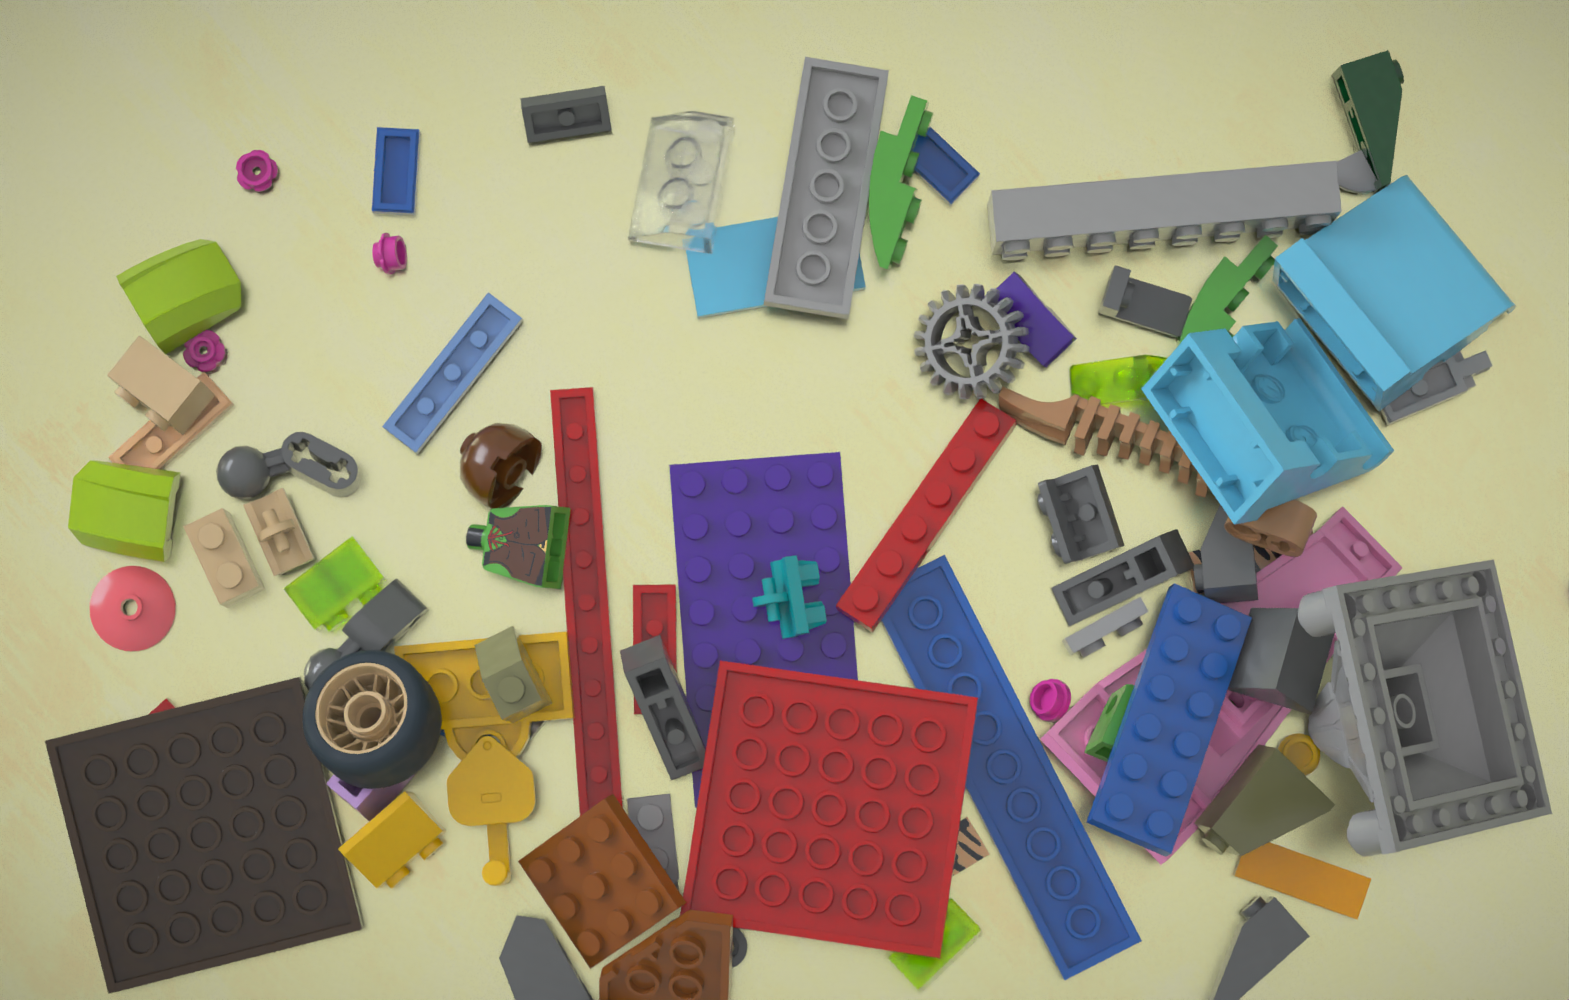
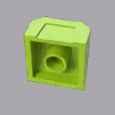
M199 239L179 245L150 257L116 276L143 325L165 355L238 311L241 307V281L216 241Z
M90 460L73 477L68 529L83 545L121 555L165 562L171 556L173 539H171L175 497L179 489L180 472Z

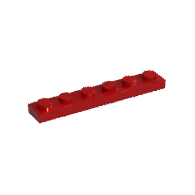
M979 399L836 604L838 611L873 633L1016 427L1017 423L1014 418L984 399Z

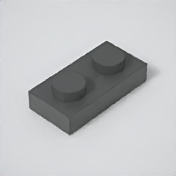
M605 86L520 98L528 143L612 130Z

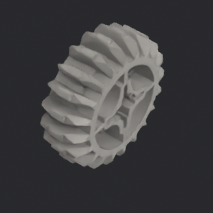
M974 284L971 293H969L966 285H957L956 298L949 290H944L941 292L943 306L933 300L928 303L929 309L934 313L933 317L928 315L919 316L918 320L922 324L927 325L926 332L915 331L914 338L925 340V347H918L914 352L916 356L928 357V360L920 365L922 372L936 370L930 378L932 385L938 386L945 381L943 393L952 395L958 388L959 398L969 399L973 390L977 399H984L987 396V386L993 393H1000L1002 385L999 378L1007 383L1015 381L1014 374L1009 370L1010 366L1017 369L1024 368L1025 363L1015 357L1017 352L1025 353L1029 351L1028 345L1018 344V337L1028 335L1029 330L1026 327L1015 328L1014 324L1019 322L1024 315L1021 311L1007 314L1013 305V300L1006 297L998 303L1000 296L998 289L991 288L985 295L982 284ZM972 306H979L988 311L995 318L1000 329L984 330L980 325L979 318L974 316ZM959 311L960 316L956 317L957 326L954 334L951 337L942 339L945 325ZM971 335L988 338L972 345V348L954 346L955 344L964 343V340L970 339ZM1002 342L1001 352L997 361L984 373L983 367L987 366L986 355L988 350ZM958 353L963 359L964 366L969 367L971 377L962 376L954 371L945 360L943 354Z

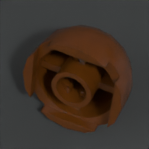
M494 423L486 426L479 432L471 433L467 436L461 445L460 479L469 494L484 506L504 508L513 502L524 489L515 485L527 469L533 476L541 456L542 443L530 432L514 424Z

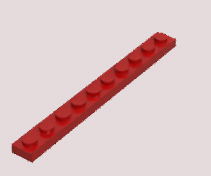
M593 387L550 390L558 506L571 508L563 566V582L575 716L573 725L580 816L612 794H614L623 808Z

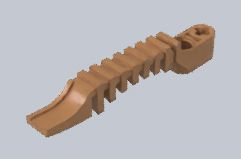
M1003 386L999 393V410L1014 418L1019 425L1063 445H1066L1073 426L1078 421L1079 425L1074 434V453L1084 456L1095 429H1098L1097 454L1107 457L1114 438L1118 437L1120 441L1118 457L1128 460L1134 445H1137L1141 448L1139 463L1149 466L1154 453L1160 454L1159 471L1169 474L1174 461L1179 462L1178 482L1188 485L1193 471L1198 473L1170 430L1169 432L1161 430L1160 423L1150 420L1149 424L1141 422V415L1130 412L1129 416L1121 414V407L1110 404L1109 408L1101 406V399L1093 396L1087 400L1074 394L1067 399L1057 402H1041ZM1198 473L1195 495L1206 498L1210 489ZM1292 500L1267 509L1257 521L1234 525L1228 516L1224 528L1229 534L1242 541L1282 555L1298 557L1304 551L1316 521L1317 513L1307 504Z

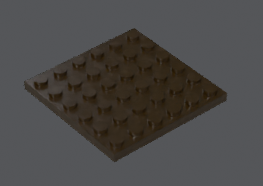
M301 677L45 741L108 994L363 929L347 860L338 850L343 844L329 788L326 784L327 780L323 764L313 754L303 731V708L306 697Z

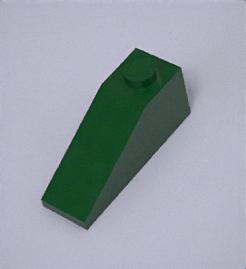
M1389 50L1340 65L1332 74L1358 150H1362L1377 179L1374 182L1376 190L1373 193L1379 192L1391 183L1402 98L1401 84L1404 83L1401 66L1396 59L1392 60Z

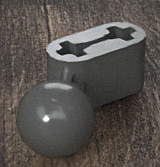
M295 432L289 435L284 440L282 448L262 453L257 448L247 445L235 446L225 452L216 468L217 481L221 489L229 496L238 499H249L259 495L267 487L271 477L291 472L294 476L337 497H347L353 494L361 481L358 465L352 456L305 432ZM305 447H308L309 453L314 460L302 458L299 463H296L293 452L295 450L302 452ZM345 466L349 478H340L335 483L332 473L328 469L340 471Z
M398 578L394 579L345 624L342 631L348 638L338 649H322L310 657L304 668V684L308 691L319 674L339 658L359 651H386L421 619L428 608Z

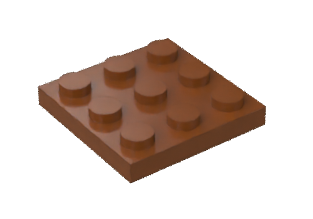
M614 794L603 799L518 861L590 969L687 903Z

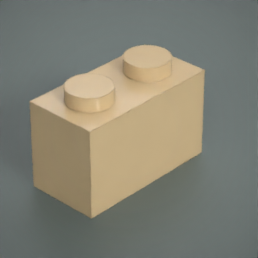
M140 335L107 374L119 386L114 392L118 397L134 409L141 403L149 409L145 417L163 431H166L171 426L182 435H184L215 396L198 378Z
M221 508L183 526L220 605L228 608L265 590L230 512Z

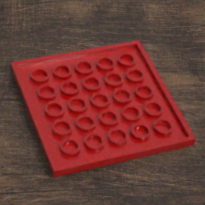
M720 660L683 898L687 903L681 906L680 916L689 910L733 915V928L941 959L978 697Z

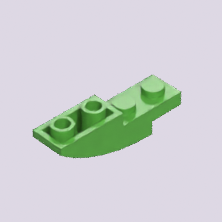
M912 95L898 135L896 136L884 131L880 132L870 176L869 217L873 246L879 267L888 270L891 269L893 262L901 263L908 240L901 238L906 222L915 223L922 199L915 197L918 189L902 182L904 176L912 178L920 156V153L913 151L918 135L926 137L934 115L933 112L927 111L929 106L927 100Z
M1265 235L1238 267L1227 257H1223L1193 301L1181 335L1178 338L1176 348L1189 333L1226 328L1230 336H1234L1229 330L1237 321L1224 310L1227 307L1234 312L1249 294L1243 288L1254 275L1261 280L1272 268L1275 259L1271 254L1278 247L1274 241Z

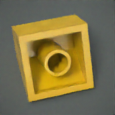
M404 791L339 847L338 850L377 889L382 888L386 884L393 889L411 873L406 867L419 855L423 860H426L444 844L439 838L446 830L413 792Z

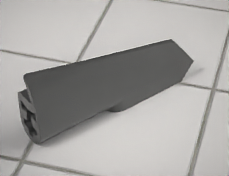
M516 915L499 957L515 1000H593L556 936L553 935L545 919Z

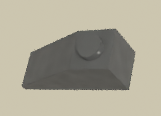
M1219 505L1201 546L1202 564L1194 565L1196 591L1204 590L1205 597L1220 604L1258 600L1254 544L1235 538L1225 530L1224 525L1228 515L1222 506Z
M1178 529L1148 540L1051 588L1068 625L1072 626L1194 569V563Z
M658 635L620 650L624 674L671 781L702 769L706 747L661 636Z
M1258 896L1241 911L1245 919L1237 925L1208 1000H1239L1310 937L1276 897L1270 896L1264 901L1261 896Z

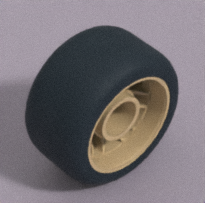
M366 650L339 658L319 674L306 696L302 723L306 741L313 754L336 777L356 787L379 789L390 787L409 779L427 763L439 740L442 715L439 701L432 687L409 662L389 652Z

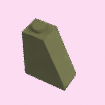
M514 626L474 645L482 681L502 720L515 723L552 704Z
M1258 744L1194 824L1205 833L1202 837L1205 844L1218 854L1223 855L1224 852L1243 856L1331 811L1335 804L1277 748Z

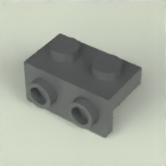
M1098 464L1055 479L1038 482L1040 490L1038 494L1039 506L1043 514L1049 517L1054 532L1051 535L1052 545L1056 554L1062 558L1064 564L1080 562L1125 546Z

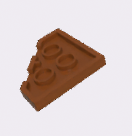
M697 910L685 912L602 968L599 978V1000H731L733 915Z

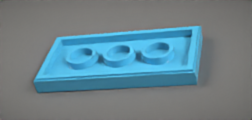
M778 217L683 233L698 318L767 307L764 306V299ZM860 252L853 291L866 289Z

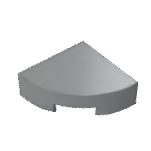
M1362 150L1337 161L1339 188L1357 194H1367L1376 190L1374 182L1377 179Z

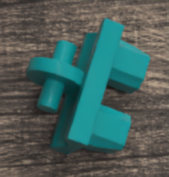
M797 555L783 557L781 560L770 562L772 578L762 579L764 595L752 598L753 607L766 606L768 622L780 621L782 639L809 633V629L825 624L827 619L822 601L804 603L802 587L819 584L820 576L817 562L798 561Z

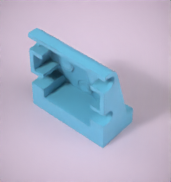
M1408 175L1400 177L1308 239L1304 240L1301 238L1277 256L1274 262L1272 280L1378 411H1381L1422 380L1424 374L1441 360L1443 362L1447 361L1487 331L1488 326L1496 318L1505 312L1507 314L1511 313L1516 307Z
M1300 318L1294 319L1285 330L1276 321L1242 326L1233 337L1230 336L1226 328L1189 333L1141 388L1234 525L1257 521L1267 509L1367 473L1382 464L1394 452V449Z

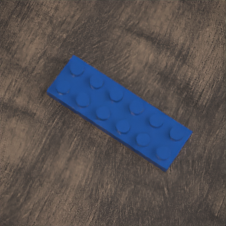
M1175 583L1168 588L1086 823L1165 857L1172 854L1252 617Z

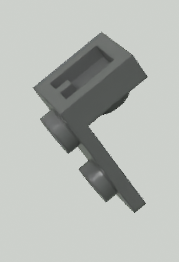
M1115 265L1110 273L1098 313L1173 337H1179L1187 318L1192 298L1176 291L1129 277L1131 270Z

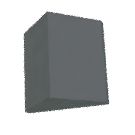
M1251 608L1248 616L1252 617L1228 690L1311 715L1334 634L1312 637L1299 623V608Z

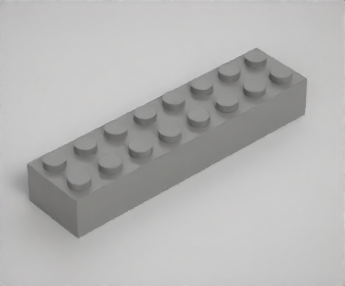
M1337 161L991 190L987 203L992 255L1002 254V260L1025 259L1028 257L1027 252L1043 250L1046 257L1064 256L1070 254V248L1087 247L1088 253H1102L1112 251L1113 244L1129 243L1130 249H1147L1155 247V241L1172 239V245L1184 246L1198 243L1197 237L1214 236L1215 242H1229L1239 240L1241 233L1257 232V238H1263L1265 235L1269 238L1282 236V230L1299 228L1301 235H1311L1317 233L1325 226L1331 225L1342 212Z

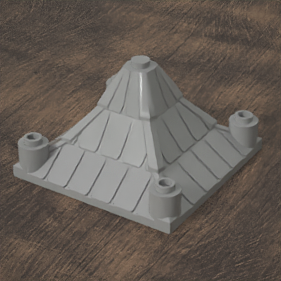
M1494 559L1336 585L1303 596L1298 609L1300 625L1312 637L1336 633L1338 640L1334 643L1331 682H1328L1318 695L1313 712L1308 718L1309 735L1314 744L1330 759L1345 768H1351L1370 802H1374L1375 805L1374 810L1356 813L1349 821L1347 839L1356 853L1363 857L1395 853L1552 814Z

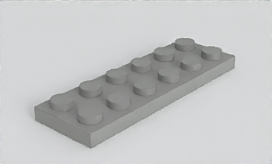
M805 57L764 306L843 319L849 318L869 196L870 176L878 141L889 70Z

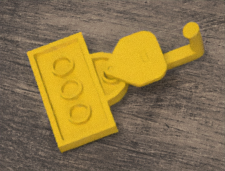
M566 631L519 635L552 704L515 723L501 719L482 681L474 645L488 638L394 646L395 655L409 662L432 687L439 701L442 715L441 730L445 732L448 746L462 760L447 778L449 812L454 820L462 825H487L490 861L483 867L482 877L489 885L503 886L511 880L507 823L526 819L535 807L536 798L533 772L517 758L522 754L530 739L532 722L575 718L568 632ZM490 734L496 736L500 740V743L497 741L496 738L486 735Z

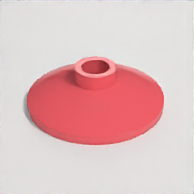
M125 566L108 573L97 584L90 600V618L95 631L107 644L123 651H142L158 644L170 631L176 615L175 597L169 584L158 573L141 566ZM127 600H135L138 606L136 613L131 616H127L123 612V605Z

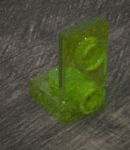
M1145 354L1072 365L1070 367L1072 396L1076 394L1087 400L1093 396L1101 399V405L1133 400L1149 401L1141 388L1167 358Z

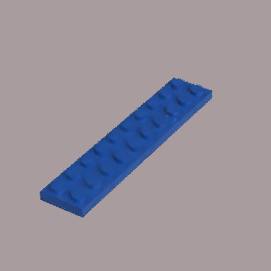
M943 555L917 568L881 622L916 689L978 697L966 789L1063 980H1067L1142 940L946 556Z

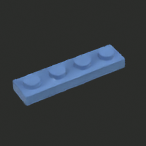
M488 292L382 427L418 454L518 328L523 319Z

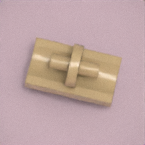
M284 488L243 505L273 576L276 577L315 560Z

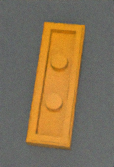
M1270 842L1240 856L1233 874L1235 877L1358 920L1371 882V878Z

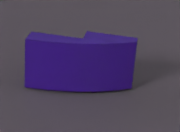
M1015 271L996 288L1000 291L998 303L1006 297L1013 300V305L1007 314L1015 311L1023 313L1024 317L1014 325L1015 328H1028L1029 334L1018 337V340L1021 344L1029 346V352L1044 367L1051 364L1077 339L1053 309L1045 305L1023 277Z

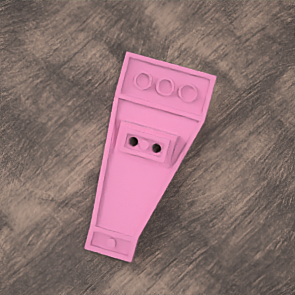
M1342 506L1314 534L1309 536L1301 556L1290 557L1282 555L1256 573L1258 600L1221 604L1245 615H1249L1251 608H1299L1301 599L1309 593L1336 585L1396 576L1403 567ZM1334 633L1327 662L1334 653L1335 641H1338L1336 633ZM1146 650L1095 684L1040 738L1094 796H1096L1107 762L1084 753L1086 746L1111 694L1126 684L1135 685ZM1227 690L1172 854L1165 857L1146 849L1160 865L1166 862L1198 829L1194 824L1195 821L1257 745H1265L1292 709Z

